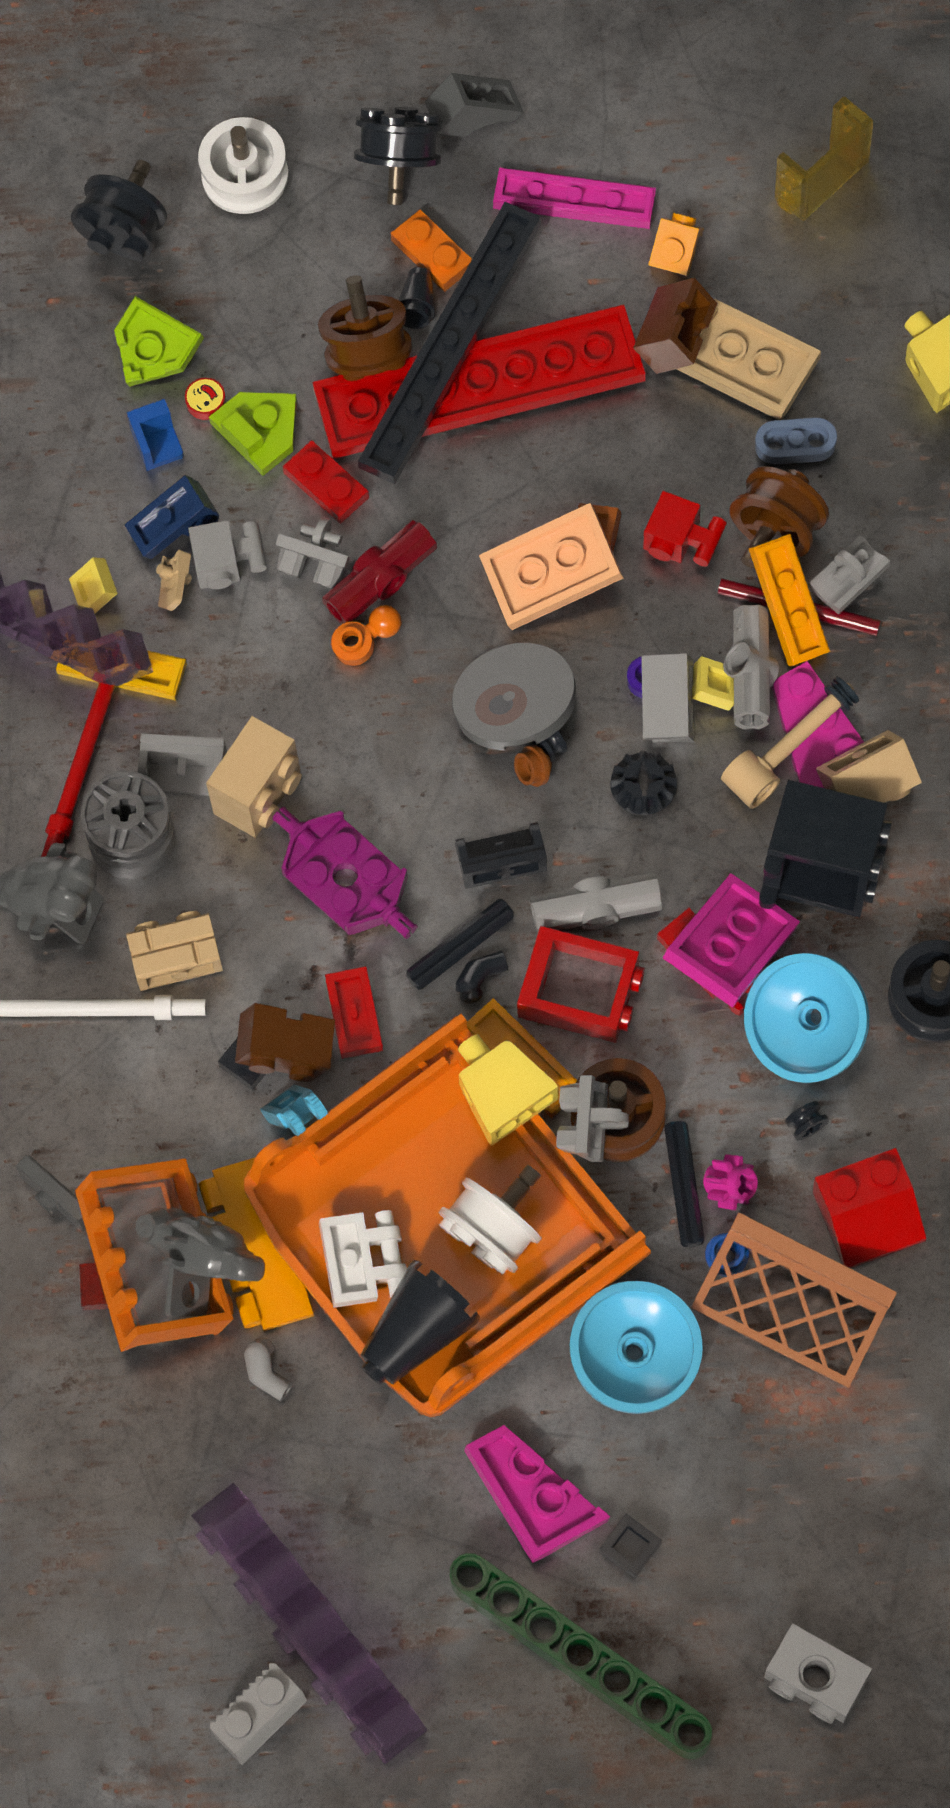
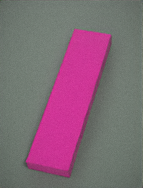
M499 167L493 209L500 210L504 202H507L537 215L650 229L656 188Z

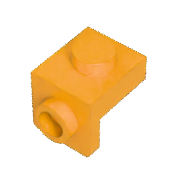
M674 212L672 219L661 218L648 265L689 276L698 239L703 235L704 228L695 226L696 218Z

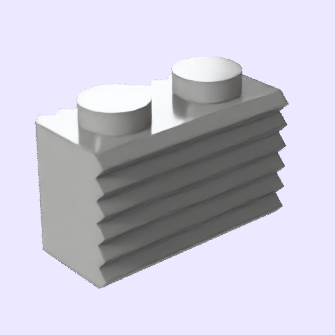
M269 1663V1670H262V1676H256V1683H249V1689H243V1696H236V1702H230L229 1709H223V1715H216V1722H210V1730L230 1754L243 1765L307 1702L303 1691L276 1663Z

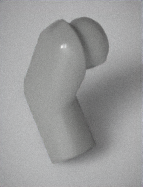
M259 1337L254 1342L249 1343L244 1352L248 1379L252 1384L282 1402L290 1392L293 1383L273 1371L271 1357L273 1355L272 1352L275 1350L274 1345L269 1339Z

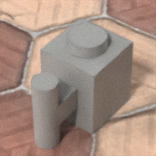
M229 520L188 528L200 589L207 587L210 589H223L230 586L231 583L239 582L237 561L249 559L250 570L254 573L263 572L267 569L258 522L251 521L243 524L244 538L232 540Z

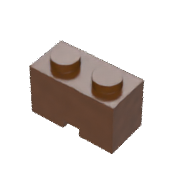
M695 277L657 287L633 347L634 350L656 374L694 365L703 342L700 333L702 329L709 327L718 303Z
M259 1003L252 1004L240 1014L235 1063L248 1065L249 1070L255 1073L269 1074L274 1071L287 1073L290 1079L299 1082L314 1081L331 1068L335 1019L302 1013L300 1020L286 1018L287 1009Z

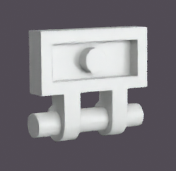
M391 1210L377 1212L375 1214L377 1228L366 1229L363 1212L321 1218L319 1220L333 1308L377 1301L378 1292L376 1284L380 1283L388 1284L390 1299L407 1270V1266L401 1263L398 1243L402 1241L400 1227L395 1226ZM369 1246H381L384 1266L373 1267Z

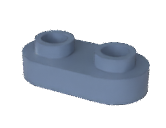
M823 418L770 421L758 429L755 438V450L761 460L774 465L823 461L829 458L835 451L837 432L835 427ZM819 440L823 444L819 447H814L809 442ZM779 443L782 448L773 450L769 447V444Z

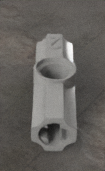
M759 604L754 606L742 605L733 610V646L727 652L723 664L724 672L727 676L734 679V725L744 730H759L769 725V688L774 684L779 673L778 661L769 655L768 609Z
M655 872L612 881L607 877H591L579 881L572 889L530 897L537 935L540 926L559 931L580 926L585 930H600L616 924L620 918L662 910L660 889Z

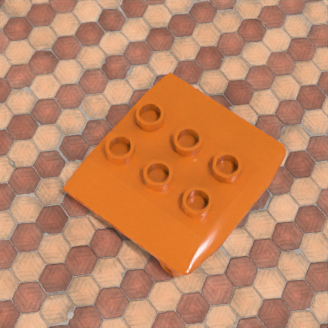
M462 1014L455 1016L328 1111L325 1117L321 1120L317 1119L305 1128L306 1131L299 1136H294L288 1140L281 1137L269 1143L257 1154L252 1168L244 1179L245 1193L275 1250L359 1356L390 1301L388 1284H376L378 1299L375 1302L333 1308L319 1228V1220L321 1218L363 1212L366 1229L377 1228L375 1217L377 1212L391 1210L395 1226L400 1227L402 1241L398 1243L401 1263L406 1264L407 1268L414 1260L423 1263L418 1269L419 1272L426 1276L433 1270L470 1303L464 1309L469 1316L477 1311L480 1315V1320L473 1328L394 1385L387 1380L384 1381L416 1411L428 1417L441 1416L579 1310L596 1293L610 1286L651 1254V1250L646 1245V1236L641 1230L637 1233L571 1153L563 1152L557 1148V1136L539 1114L532 1117L493 1146L489 1144L459 1085L458 1074L467 1068L469 1064L459 1053L458 1048L465 1040L473 1036L468 1030L467 1020ZM529 1165L541 1177L533 1186H530L529 1192L515 1210L542 1239L538 1244L530 1242L515 1261L518 1266L515 1273L506 1270L504 1274H501L495 1268L491 1269L471 1253L476 1247L474 1244L469 1247L461 1240L457 1241L443 1230L439 1224L444 1218L438 1212L442 1207L450 1209L463 1193L465 1187L462 1182L466 1177L478 1183L491 1194L501 1198L516 1178H519L524 1168ZM369 1246L373 1267L384 1266L381 1246Z

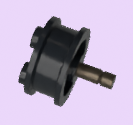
M395 107L394 113H384L385 110L380 108H361V113L356 117L355 123L361 127L360 149L354 151V159L368 164L389 166L388 188L390 190L387 195V204L402 205L405 167H431L441 164V155L436 153V136L438 131L443 130V121L439 120L438 114L418 113V108Z
M137 160L128 180L105 174L94 175L87 180L84 186L86 198L83 203L74 207L71 213V222L75 229L88 240L87 245L91 250L103 255L111 252L134 261H142L143 258L151 254L154 247L152 235L155 230H159L164 226L167 220V212L154 195L142 188L151 169V165L148 162Z
M928 940L910 947L899 957L891 974L888 990V1005L891 1015L904 1032L924 1042L943 1043L950 1041V941Z

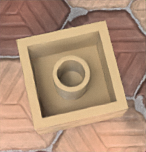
M251 716L206 782L214 815L255 838L263 827L268 829L274 822L272 820L274 814L277 811L279 812L278 804L285 794L291 795L296 790L302 777L295 740Z

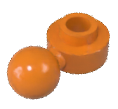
M382 605L371 612L369 623L366 625L359 622H346L340 625L334 631L331 638V646L338 660L349 666L365 663L373 654L374 639L376 637L389 638L400 630L402 620L399 612L392 606ZM356 636L358 637V642L354 646H346L345 641L348 637Z

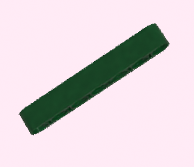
M465 1553L458 1556L452 1562L449 1574L450 1582L454 1593L461 1600L677 1755L685 1759H697L708 1751L711 1745L712 1727L709 1720L699 1711L483 1557L475 1553ZM466 1568H476L483 1574V1577L476 1586L466 1587L458 1581L460 1572ZM502 1594H512L519 1600V1605L513 1612L502 1613L494 1607L495 1600ZM539 1620H548L555 1625L556 1631L548 1639H538L531 1634L530 1629L532 1625ZM585 1646L592 1652L593 1657L588 1664L576 1666L568 1660V1652L573 1647ZM613 1672H621L628 1677L630 1684L626 1690L614 1693L605 1687V1678ZM651 1698L659 1699L666 1705V1714L659 1719L647 1718L642 1713V1704ZM695 1725L703 1731L704 1739L699 1745L687 1746L679 1739V1731L684 1726Z

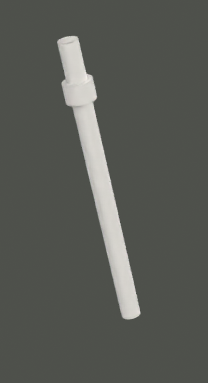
M155 995L154 999L0 1000V1017L154 1016L155 1020H173V1016L207 1015L206 999H173V995Z

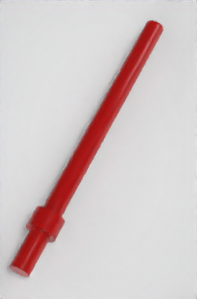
M115 636L56 812L50 815L45 829L48 836L41 857H46L52 844H63V841L70 837L74 825L71 817L130 643L126 638Z

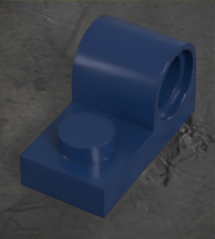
M184 475L124 525L143 557L153 559L182 534L190 536L189 527L216 523L220 515L201 484L193 478Z

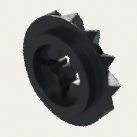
M642 749L639 753L633 755L626 754L618 765H614L610 787L615 801L623 809L637 815H650L665 809L672 802L677 791V777L673 764H669L663 759L660 753L655 755L647 753ZM641 769H645L649 779L656 780V782L649 783L646 796H642L639 783H632V780L639 779Z

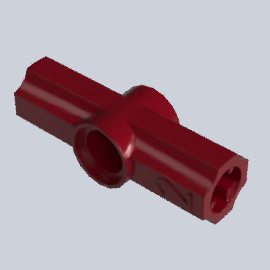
M412 520L382 547L373 546L366 550L355 562L352 572L322 597L323 604L340 624L353 622L379 598L386 600L393 596L405 583L407 574L437 549V542L420 522Z

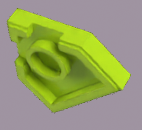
M136 296L114 329L123 362L125 381L129 387L184 372L204 339L201 333Z
M239 392L209 416V421L264 476L294 451L297 397L296 394Z

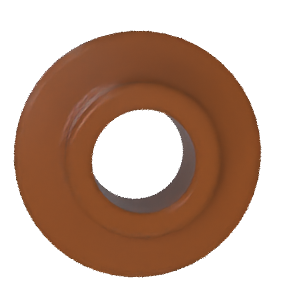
M537 745L526 746L514 759L516 775L524 785L539 787L548 782L552 764L548 754Z

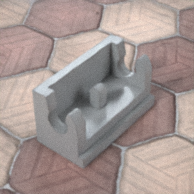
M687 653L642 655L644 740H652L653 743L695 742L694 699H692L693 659Z
M141 733L137 773H142L156 781L164 793L209 796L206 782L227 753L225 740L222 738Z

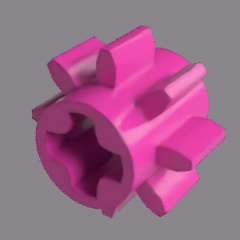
M725 1154L723 1161L713 1159L712 1165L707 1168L703 1179L704 1188L708 1193L707 1198L718 1201V1208L736 1210L738 1203L748 1205L749 1199L754 1196L758 1185L756 1173L753 1171L754 1166L743 1163V1156Z

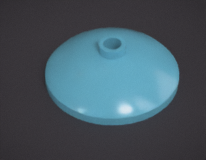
M794 954L773 962L756 978L745 1003L744 1025L746 1036L753 1052L770 1071L790 1081L802 1083L819 1082L840 1074L860 1054L869 1030V1007L860 983L841 963L819 954ZM814 1009L821 1013L822 1018L818 1025L814 1024L811 1020V1013Z
M626 1281L602 1289L586 1302L573 1324L569 1348L573 1370L588 1394L613 1410L642 1414L669 1406L689 1389L701 1364L703 1344L698 1322L690 1308L680 1297L654 1283ZM630 1346H638L642 1350L643 1355L637 1360L630 1359L626 1354V1349Z

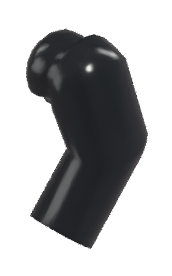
M502 950L471 960L465 965L456 981V991L460 992L462 1002L472 1004L481 1000L483 992L480 986L485 978L508 971V965Z

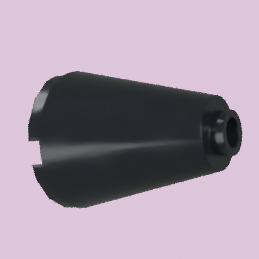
M414 1260L408 1266L360 1354L365 1361L361 1369L379 1385H382L385 1380L394 1385L473 1328L480 1320V1315L477 1311L471 1316L464 1311L470 1303L437 1273L431 1270L425 1276L419 1272L418 1269L423 1263Z

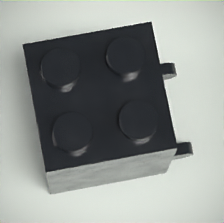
M788 780L764 864V879L759 896L760 906L765 909H771L775 906L778 897L860 918L864 903L873 904L879 880L878 876L886 856L887 843L892 827V822L885 820L888 804Z

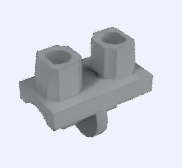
M321 517L316 527L303 523L300 535L312 538L311 543L279 533L275 544L281 548L277 565L278 571L300 578L306 558L317 560L319 564L313 582L331 589L340 583L345 570L352 572L355 560L347 555L324 548L326 543L339 547L342 541V535L330 532L332 521L326 517Z
M860 535L845 550H841L835 556L834 560L809 583L808 588L824 604L839 615L890 566V560L874 550L867 540Z

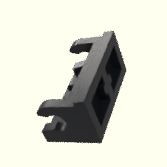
M538 822L530 823L529 829L466 843L464 838L455 840L465 889L547 872V855Z

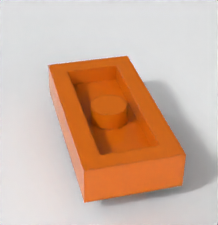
M421 209L391 232V241L418 267L428 269L432 273V281L444 292L462 278L472 260Z

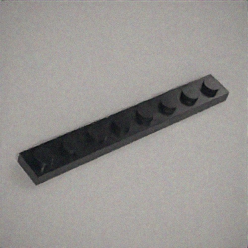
M504 202L358 460L359 469L396 484L540 228V216Z

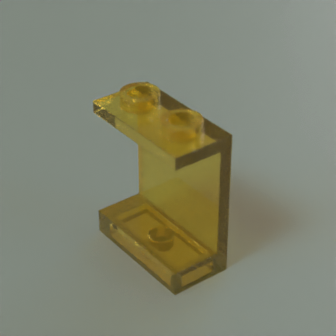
M845 96L833 106L830 150L807 171L804 170L784 152L777 157L776 201L785 212L789 214L794 213L802 221H805L869 162L873 120Z

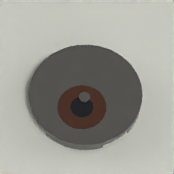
M514 643L500 646L479 656L462 672L453 690V711L463 733L470 740L483 747L505 751L509 746L522 745L532 741H536V744L556 733L571 716L576 704L575 678L568 662L551 648L534 643Z

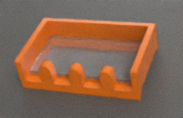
M186 1158L91 1171L75 1190L121 1352L136 1346L209 1334L215 1336L233 1320V1302L230 1295L225 1292L221 1278H210L208 1311L206 1315L167 1316L165 1306L169 1265L161 1263L167 1257L161 1251L139 1239V1235L135 1230L137 1219L144 1213L158 1207L164 1209L180 1208L194 1217L206 1216L201 1211L198 1201L197 1180L194 1174L190 1173ZM191 1282L186 1283L182 1290V1302L185 1306H188L194 1297V1286Z

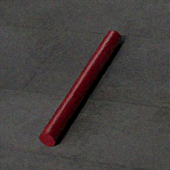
M721 578L717 594L768 607L762 588ZM814 603L819 621L874 636L878 635L881 620L844 610L838 615L829 606Z

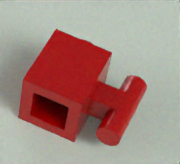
M662 491L644 530L643 549L647 550L650 555L658 560H673L682 563L690 545L698 548L693 561L700 566L707 567L727 522L720 517L713 516L707 528L699 526L700 504Z

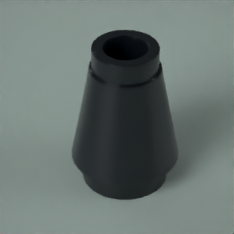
M415 267L409 271L398 299L404 305L407 315L403 326L411 329H421L428 326L430 320L435 316L432 273L426 268Z

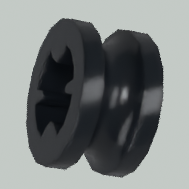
M559 731L536 744V741H532L533 745H537L548 754L551 762L555 760L556 753L564 754L568 751L567 744Z
M818 1101L805 1104L786 1118V1125L795 1128L793 1136L797 1141L814 1135L828 1124L829 1118L827 1115L819 1113L821 1106Z

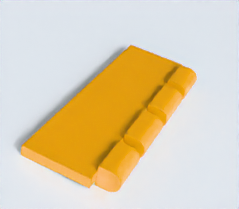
M254 1157L212 1170L213 1177L199 1182L198 1185L207 1213L223 1209L225 1213L211 1218L239 1232L243 1236L248 1250L253 1252L255 1256L261 1257L265 1262V1273L259 1281H236L229 1279L233 1292H240L250 1288V1293L235 1298L244 1328L261 1325L264 1332L313 1317L314 1314L305 1286L275 1250L245 1193L244 1179L252 1168Z

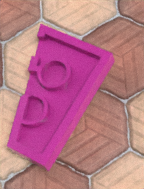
M808 661L778 677L772 685L780 720L786 734L828 696L824 690L825 685ZM841 708L833 713L791 753L792 763L799 782L824 788L816 768L864 743Z
M505 1425L469 1443L465 1447L466 1455L532 1564L607 1523L611 1517L599 1506L596 1508L579 1493L580 1490L568 1479L564 1481L549 1468L540 1455Z

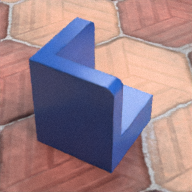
M165 399L126 412L132 435L147 471L184 457Z

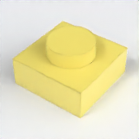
M91 558L69 578L81 614L94 615L118 594L106 559Z
M701 656L694 663L692 699L729 711L734 706V679L727 676L724 672V663Z

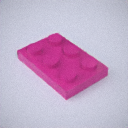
M730 873L668 947L663 959L733 1008L793 934L800 921L776 904L771 909L762 908L759 904L760 893Z

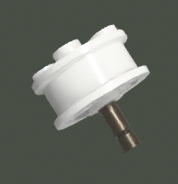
M248 117L232 118L213 127L201 142L198 162L203 188L209 199L218 207L232 213L250 214L268 208L283 194L288 182L285 146L278 132L269 124Z
M527 1165L520 1173L519 1178H516L501 1198L491 1194L478 1183L466 1177L462 1182L465 1190L450 1209L442 1207L438 1213L444 1218L439 1226L457 1241L461 1240L469 1247L474 1244L476 1247L471 1253L491 1269L495 1268L501 1274H504L506 1270L515 1273L518 1269L515 1263L530 1242L538 1244L542 1239L515 1210L529 1192L530 1186H533L541 1175L531 1166Z

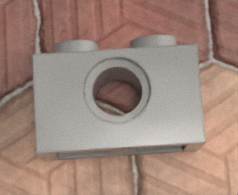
M792 1623L769 1663L764 1678L771 1682L769 1688L781 1697L792 1701L797 1696L809 1703L811 1706L808 1710L821 1720L832 1724L834 1719H837L844 1724L869 1679L872 1668ZM810 1667H819L827 1673L829 1681L823 1687L814 1688L805 1682L803 1673Z

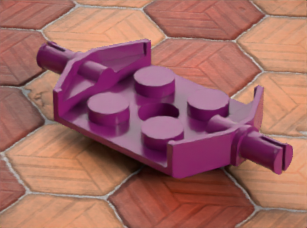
M285 806L279 809L280 813L277 811L274 814L272 820L290 834V842L281 867L283 876L348 935H353L382 924L387 927L390 924L404 939L411 937L410 932L413 934L418 926L407 918L399 907L408 879L406 868L400 869L344 819V813L341 810L306 822H300ZM350 869L357 874V879L350 886H340L334 881V876L338 871Z

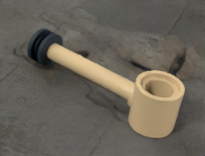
M836 676L833 679L834 683L830 682L831 686L827 685L824 687L828 696L762 758L756 756L751 750L741 753L725 769L721 780L750 809L761 805L771 796L780 783V778L773 770L839 708L848 712L850 706L853 707V703L859 702V698L850 683H846Z

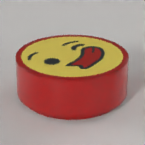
M199 378L189 384L185 391V402L189 413L197 419L209 420V416L226 403L223 386L212 378Z

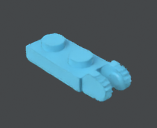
M295 1084L260 1109L270 1124L284 1129L289 1127L296 1136L306 1131L304 1124L309 1122L314 1116L321 1120L328 1114L322 1102L311 1089Z

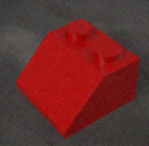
M897 1148L815 1177L813 1195L842 1265L851 1269L926 1241L927 1238L914 1189Z

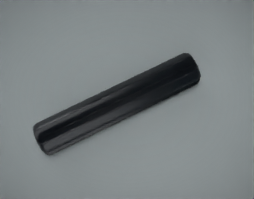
M502 898L497 899L409 967L406 971V976L410 983L418 990L423 989L506 925L514 917V912L510 905Z
M673 1121L665 1125L664 1131L680 1241L683 1247H696L704 1243V1232L688 1124L685 1121Z

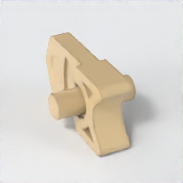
M178 550L173 558L162 557V561L156 569V573L162 578L158 602L160 608L173 611L182 602L184 584L188 585L192 579L191 574H188L191 560L190 553Z

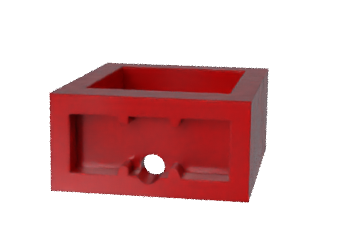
M540 926L517 1002L518 1018L617 1043L620 1030L628 1031L634 1010V1007L628 1005L632 991L639 993L645 973V968L639 966V951ZM555 950L623 968L609 1017L541 1000Z

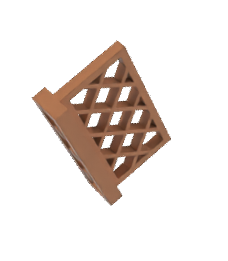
M738 1212L691 1309L849 1388L897 1292ZM733 1242L751 1251L755 1268L731 1275L726 1256ZM757 1254L772 1262L761 1265ZM723 1265L726 1277L714 1281ZM779 1265L790 1270L795 1288L771 1295L763 1270ZM758 1272L766 1297L741 1305L733 1280ZM797 1274L812 1282L800 1285ZM729 1283L736 1307L718 1312L703 1304L711 1287ZM820 1285L829 1290L834 1308L810 1315L803 1290ZM797 1292L805 1317L781 1325L773 1300ZM837 1294L852 1302L840 1305ZM768 1302L776 1327L761 1332L749 1328L743 1310ZM859 1305L875 1313L867 1330L850 1335L842 1310ZM738 1312L742 1323L726 1315ZM837 1313L845 1337L821 1345L812 1320ZM807 1322L815 1347L797 1352L788 1347L783 1330ZM778 1332L781 1343L766 1335ZM863 1337L856 1352L852 1340ZM847 1342L852 1362L845 1376L828 1368L823 1349ZM817 1352L821 1364L805 1355Z

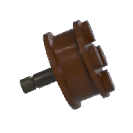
M359 275L348 277L346 285L349 299L327 309L318 321L319 334L323 340L328 342L324 352L326 365L333 372L343 375V378L348 381H356L365 376L402 368L412 351L411 336L403 329L407 318L404 305L399 300L390 296L365 295L362 277Z
M773 467L755 468L746 479L747 491L745 494L736 496L730 505L729 512L732 521L752 541L749 548L790 534L797 556L806 555L813 544V531L821 529L829 518V508L824 499L809 485L808 478L797 470L791 469L787 472ZM747 548L741 561L747 567L755 568Z
M606 1059L590 1066L581 1075H592L595 1077V1081L608 1084L607 1108L621 1109V1112L629 1114L627 1128L605 1129L603 1160L625 1162L641 1157L655 1146L665 1126L666 1099L660 1081L646 1066L629 1059ZM571 1112V1125L576 1126L577 1112Z

